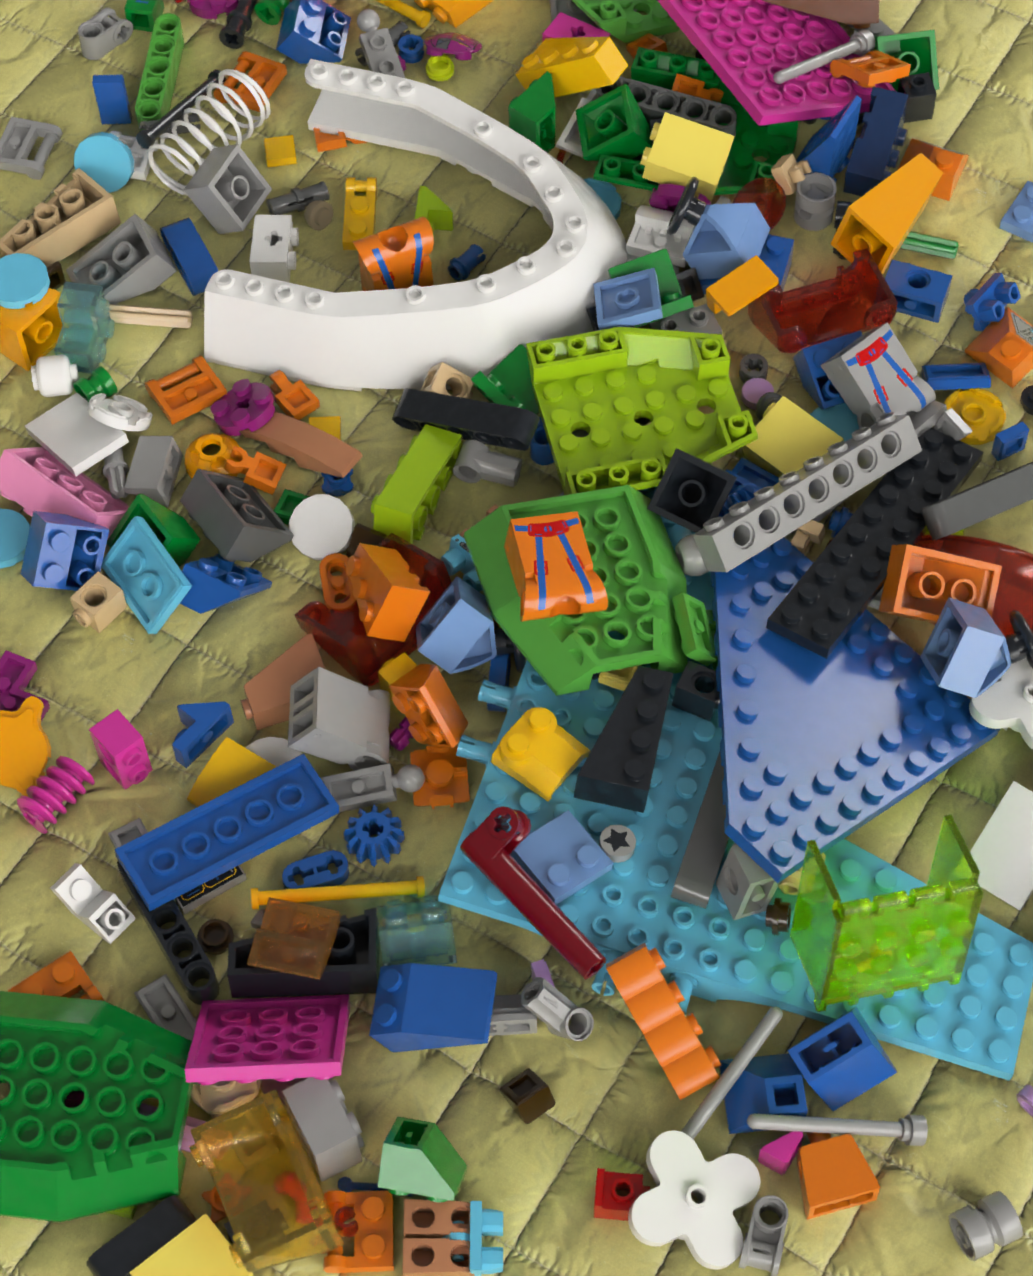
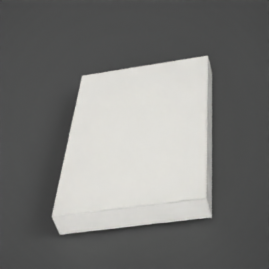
M78 393L73 394L25 425L27 433L75 476H78L129 442L126 433L122 430L107 426L91 417L87 411L89 402Z
M1013 781L957 873L1019 911L1022 910L1033 892V792Z

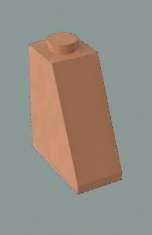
M312 633L302 637L243 685L246 699L241 700V705L246 720L253 718L257 731L289 721L291 685L317 667L325 669Z

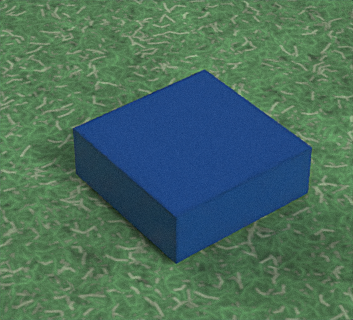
M1022 421L995 435L991 454L997 461H1001L1025 448L1029 428Z

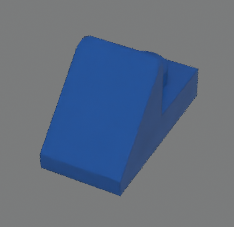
M225 701L181 704L177 706L180 721L188 729L185 728L177 734L172 743V748L176 761L185 768L192 764L234 723L231 707Z

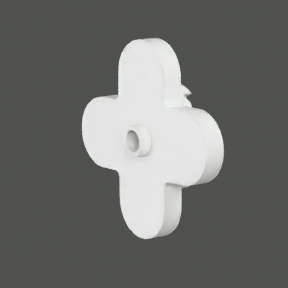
M1024 658L1011 664L1010 668L977 698L971 697L969 711L975 721L985 727L992 729L1003 728L1006 731L1009 727L1021 733V738L1033 749V669L1027 659Z
M666 1131L660 1134L650 1144L646 1155L647 1166L656 1183V1187L640 1195L631 1205L628 1213V1224L632 1234L640 1242L648 1246H662L677 1238L685 1240L692 1256L700 1265L713 1270L728 1267L740 1256L743 1249L742 1231L733 1216V1211L747 1205L757 1195L760 1188L758 1169L750 1159L736 1153L726 1154L707 1162L696 1142L689 1135L680 1131ZM691 1194L698 1199L700 1204L692 1200Z

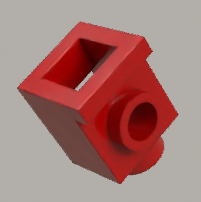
M597 1168L594 1218L628 1221V1213L633 1202L640 1195L650 1190V1186L643 1185V1175L608 1172L603 1168ZM616 1190L630 1191V1193L622 1197L616 1193Z

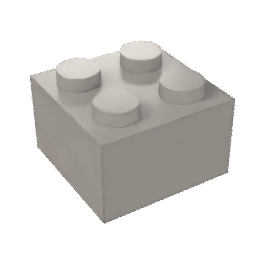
M238 144L213 148L184 188L185 193L218 234L244 231L272 190L271 186Z
M309 1077L282 1090L289 1118L321 1182L362 1162L360 1148L365 1146L360 1135L362 1131L353 1112L348 1113L344 1104L345 1097L336 1079L329 1082L328 1079L317 1080Z

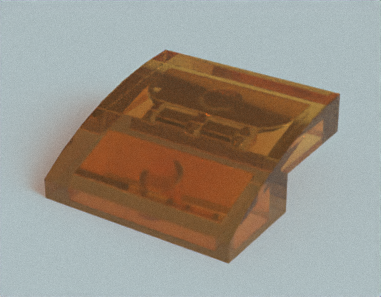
M269 897L261 928L256 929L247 964L249 966L320 980L336 937L341 919L340 911Z

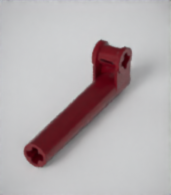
M504 806L494 809L480 826L465 838L460 846V850L585 980L589 979L603 967L606 958L510 855L530 833V819L527 814L520 810ZM510 818L509 824L512 828L510 831H507L509 829L507 820Z

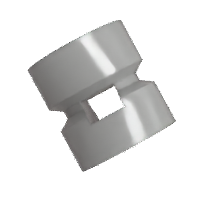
M813 172L806 174L805 180L797 183L794 219L801 228L809 231H818L825 229L832 222L836 184L830 176Z
M995 1191L979 1199L975 1209L967 1205L949 1215V1224L955 1240L966 1257L971 1261H976L992 1253L995 1243L1004 1247L1023 1236V1228L1016 1210L1001 1191Z

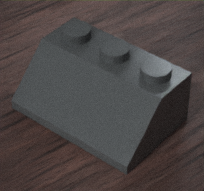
M197 469L180 502L188 510L189 517L196 521L203 529L204 536L211 540L218 548V553L221 557L230 562L238 560L251 563L292 540L294 537L293 533L253 486L243 482L244 478Z

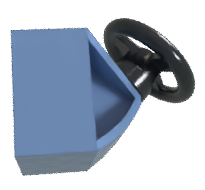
M692 177L688 181L667 227V233L674 235L683 219L688 220V223L694 225V228L683 252V257L690 268L695 267L699 280L723 278L754 256H760L770 227L755 203L706 205L707 203L695 198L694 195L699 179Z
M458 576L416 626L418 651L450 674L475 668L492 660L496 655L500 656L511 653L514 654L517 672H523L526 658L502 628L494 629L493 618L485 596Z
M948 597L920 658L938 687L977 698L990 688L1010 668L1011 664L1026 658L1033 669V633L1023 615L1017 610L1010 612L1009 619L1014 633L1005 637L986 609Z

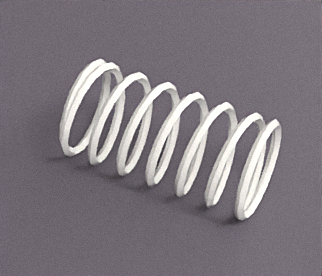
M233 69L221 71L218 76L219 84H209L206 90L207 96L200 95L196 97V109H185L183 113L184 121L177 120L172 122L171 130L173 134H161L160 144L149 146L147 154L151 168L157 177L173 191L187 195L184 191L186 185L170 178L159 168L153 158L155 150L162 149L168 160L188 175L194 176L196 170L186 157L177 150L165 145L166 138L176 140L178 145L198 162L199 167L205 160L197 154L188 142L178 136L177 126L187 127L200 143L209 148L210 152L213 148L217 147L212 145L197 127L190 124L188 119L190 113L198 114L212 131L221 136L225 146L229 145L227 139L236 141L235 144L241 146L242 141L251 137L253 129L261 126L263 121L268 119L271 113L269 100L259 84L247 74ZM225 76H233L251 91L259 105L260 116L251 115L244 101L232 89L223 85ZM220 88L225 100L234 110L248 119V124L236 121L232 113L221 102L212 97V89ZM228 94H230L239 103L242 109L233 102V100L228 96ZM260 95H261V97H262V99H263V101H264V103H265L266 110H264V105H263V103H262V100H261V98H260ZM203 100L209 101L224 119L233 124L237 136L224 133L219 124L210 115L201 110L200 102ZM239 127L248 128L246 134L241 136ZM170 153H172L178 159H180L187 166V168L180 164Z

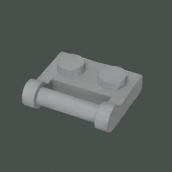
M11 117L0 139V169L26 174L34 180H40L45 172L44 165L54 144L58 143L63 135L62 130L53 124ZM37 137H44L34 160H27Z

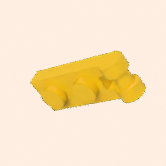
M346 177L343 250H357L353 241L375 233L376 177H367V180H356L355 177ZM356 192H367V195L356 196Z

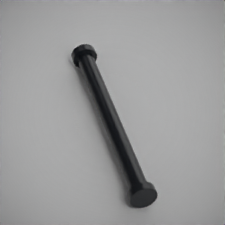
M213 70L209 73L206 81L147 130H141L136 136L138 144L145 149L154 145L155 139L168 129L172 122L181 118L185 109L195 106L196 97L200 95L207 96L206 90L209 84H219L218 76L221 71Z

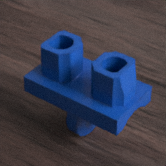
M994 273L980 289H970L965 294V311L968 314H972L975 331H983L991 322H999L1004 317V307L1007 304H1015L1021 298L1017 284L1015 282H1005L1002 273Z

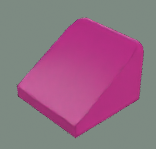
M792 1131L760 1149L758 1161L780 1175L785 1174L802 1145L803 1132Z

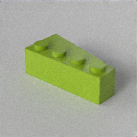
M425 424L419 435L413 436L409 451L406 455L402 454L400 456L394 474L388 475L383 491L380 495H375L371 504V513L374 514V530L386 534V548L396 549L407 563H410L414 555L412 550L413 540H421L425 532L424 525L427 515L434 514L438 506L440 492L445 491L453 475V468L461 450L462 435Z

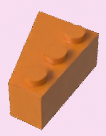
M359 543L354 555L348 559L346 571L352 582L353 596L357 600L360 610L359 617L363 621L366 635L405 642L430 591L427 587H421L418 584L420 578L416 574L409 573L408 563L396 549Z

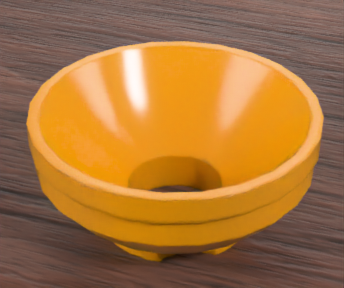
M209 433L196 438L190 443L185 452L187 474L192 479L197 469L237 477L238 474H231L224 467L228 459L239 462L237 459L230 457L234 446H240L230 436L220 433ZM210 444H216L221 447L220 451L215 455H206L202 452L204 447Z

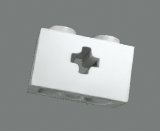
M255 215L249 261L251 274L284 282L290 281L291 270H296V251H293V246L299 245V229L293 228L292 215Z

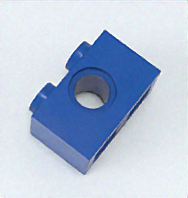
M892 259L881 287L878 307L939 323L949 295L952 275Z

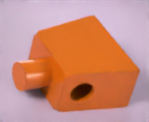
M806 1132L810 1144L799 1148L797 1168L807 1220L877 1200L880 1185L852 1135L844 1134L832 1138L831 1133Z

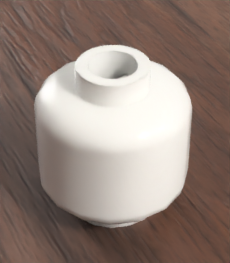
M63 354L39 357L36 365L31 366L34 391L39 390L40 394L44 397L71 394L73 382L79 379L77 364H70L69 358Z

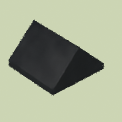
M676 448L647 509L697 533L704 528L703 524L706 521L719 517L737 477L705 460Z

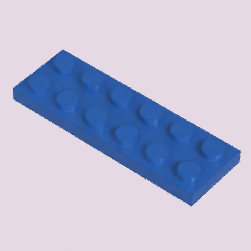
M303 753L114 849L115 855L148 910L152 911L339 813V805Z

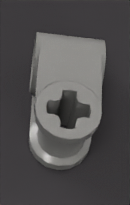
M110 7L102 9L97 15L78 27L82 55L89 60L103 58L111 50L125 43L130 38L133 32L132 22L119 18Z
M767 1195L761 1197L756 1202L749 1231L745 1236L738 1268L745 1269L746 1266L769 1271L771 1276L778 1275L784 1247L783 1238L788 1220V1208L781 1198ZM767 1210L773 1211L779 1216L780 1221L777 1224L768 1225L760 1219L759 1215Z

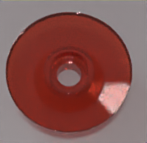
M758 178L743 186L735 196L733 203H755L760 212H762L761 214L768 223L770 230H772L784 214L786 195L782 186L775 180Z

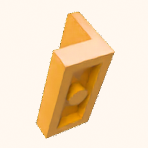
M756 255L706 288L707 306L714 314L723 310L727 316H731L778 285V277Z

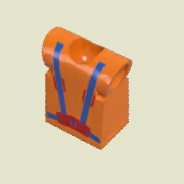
M420 217L353 241L359 253L363 291L404 289L414 285L421 287L434 285L432 263L429 256L433 250L434 239L431 225L425 217Z
M578 511L510 519L504 549L518 596L521 597V622L551 618L560 614L573 615L605 611L608 608L605 586L597 573L593 571V563Z

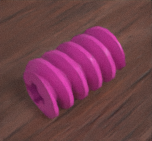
M65 756L57 758L56 766H50L46 770L47 776H40L36 780L37 786H30L27 789L28 797L20 796L17 799V805L25 819L43 834L48 832L43 824L45 820L54 825L57 823L53 814L54 811L63 815L67 813L62 803L64 800L73 805L77 802L72 794L73 791L82 795L86 793L82 785L83 781L91 785L95 784L92 775L83 766Z

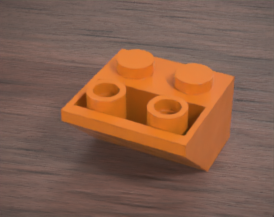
M419 664L389 685L394 695L392 697L393 703L401 713L405 714L410 723L409 731L417 742L424 745L453 748L459 743L468 725V721L436 665Z

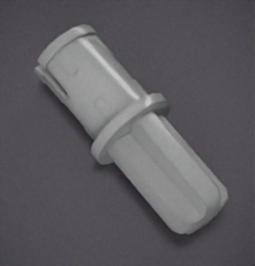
M121 447L104 458L103 475L108 478L109 489L114 499L125 498L128 495L124 489L128 465L124 462Z

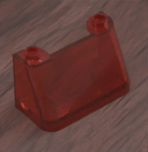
M866 248L853 252L854 261L846 269L843 265L838 266L835 278L785 292L782 291L778 283V285L748 304V316L753 325L780 352L795 353L803 348L853 332L872 330L887 322L890 324L895 317L898 302L869 249Z
M393 533L388 535L377 546L396 549L408 563L409 573L416 574L420 578L418 584L421 587H427L430 591L405 642L367 636L363 621L359 617L360 610L357 600L351 608L343 611L334 609L329 611V608L324 603L311 601L295 614L300 628L306 634L312 633L315 642L355 680L366 686H372L379 682L378 671L386 661L391 658H397L404 652L409 656L417 649L416 626L452 583L442 560ZM350 594L339 603L346 602L350 598Z

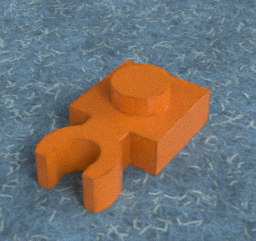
M678 73L672 87L673 91L721 102L724 93L717 88L704 89V81Z
M234 446L230 457L237 459L239 462L228 459L224 469L231 474H245L244 483L273 495L287 464L258 451L254 458L248 456V453L243 448Z

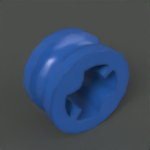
M410 34L403 36L399 40V56L406 63H417L423 59L424 43L421 37Z

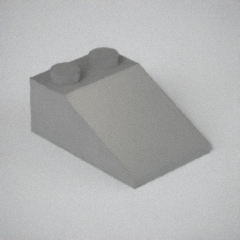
M134 214L71 265L66 272L85 310L90 314L101 310L103 304H117L156 289L177 272V269L156 230L138 215Z

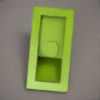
M420 185L414 219L425 217L431 225L433 238L434 230L453 231L452 210L427 186Z

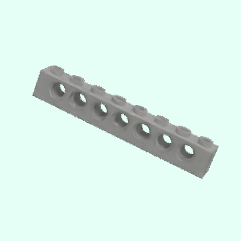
M894 412L880 415L875 419L876 423L874 425L860 428L851 434V439L828 447V453L806 460L803 463L804 467L802 469L780 476L779 483L757 490L754 493V498L734 504L728 509L729 513L725 516L706 521L703 524L704 528L693 534V537L707 571L729 572L921 452L922 448L910 416L895 415Z

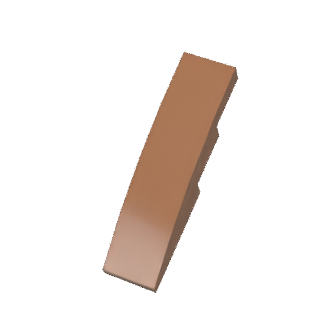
M275 412L273 417L256 431L250 432L249 428L240 430L246 438L265 442L271 452L293 457L299 467L344 478L363 457L359 450L338 438L279 412Z

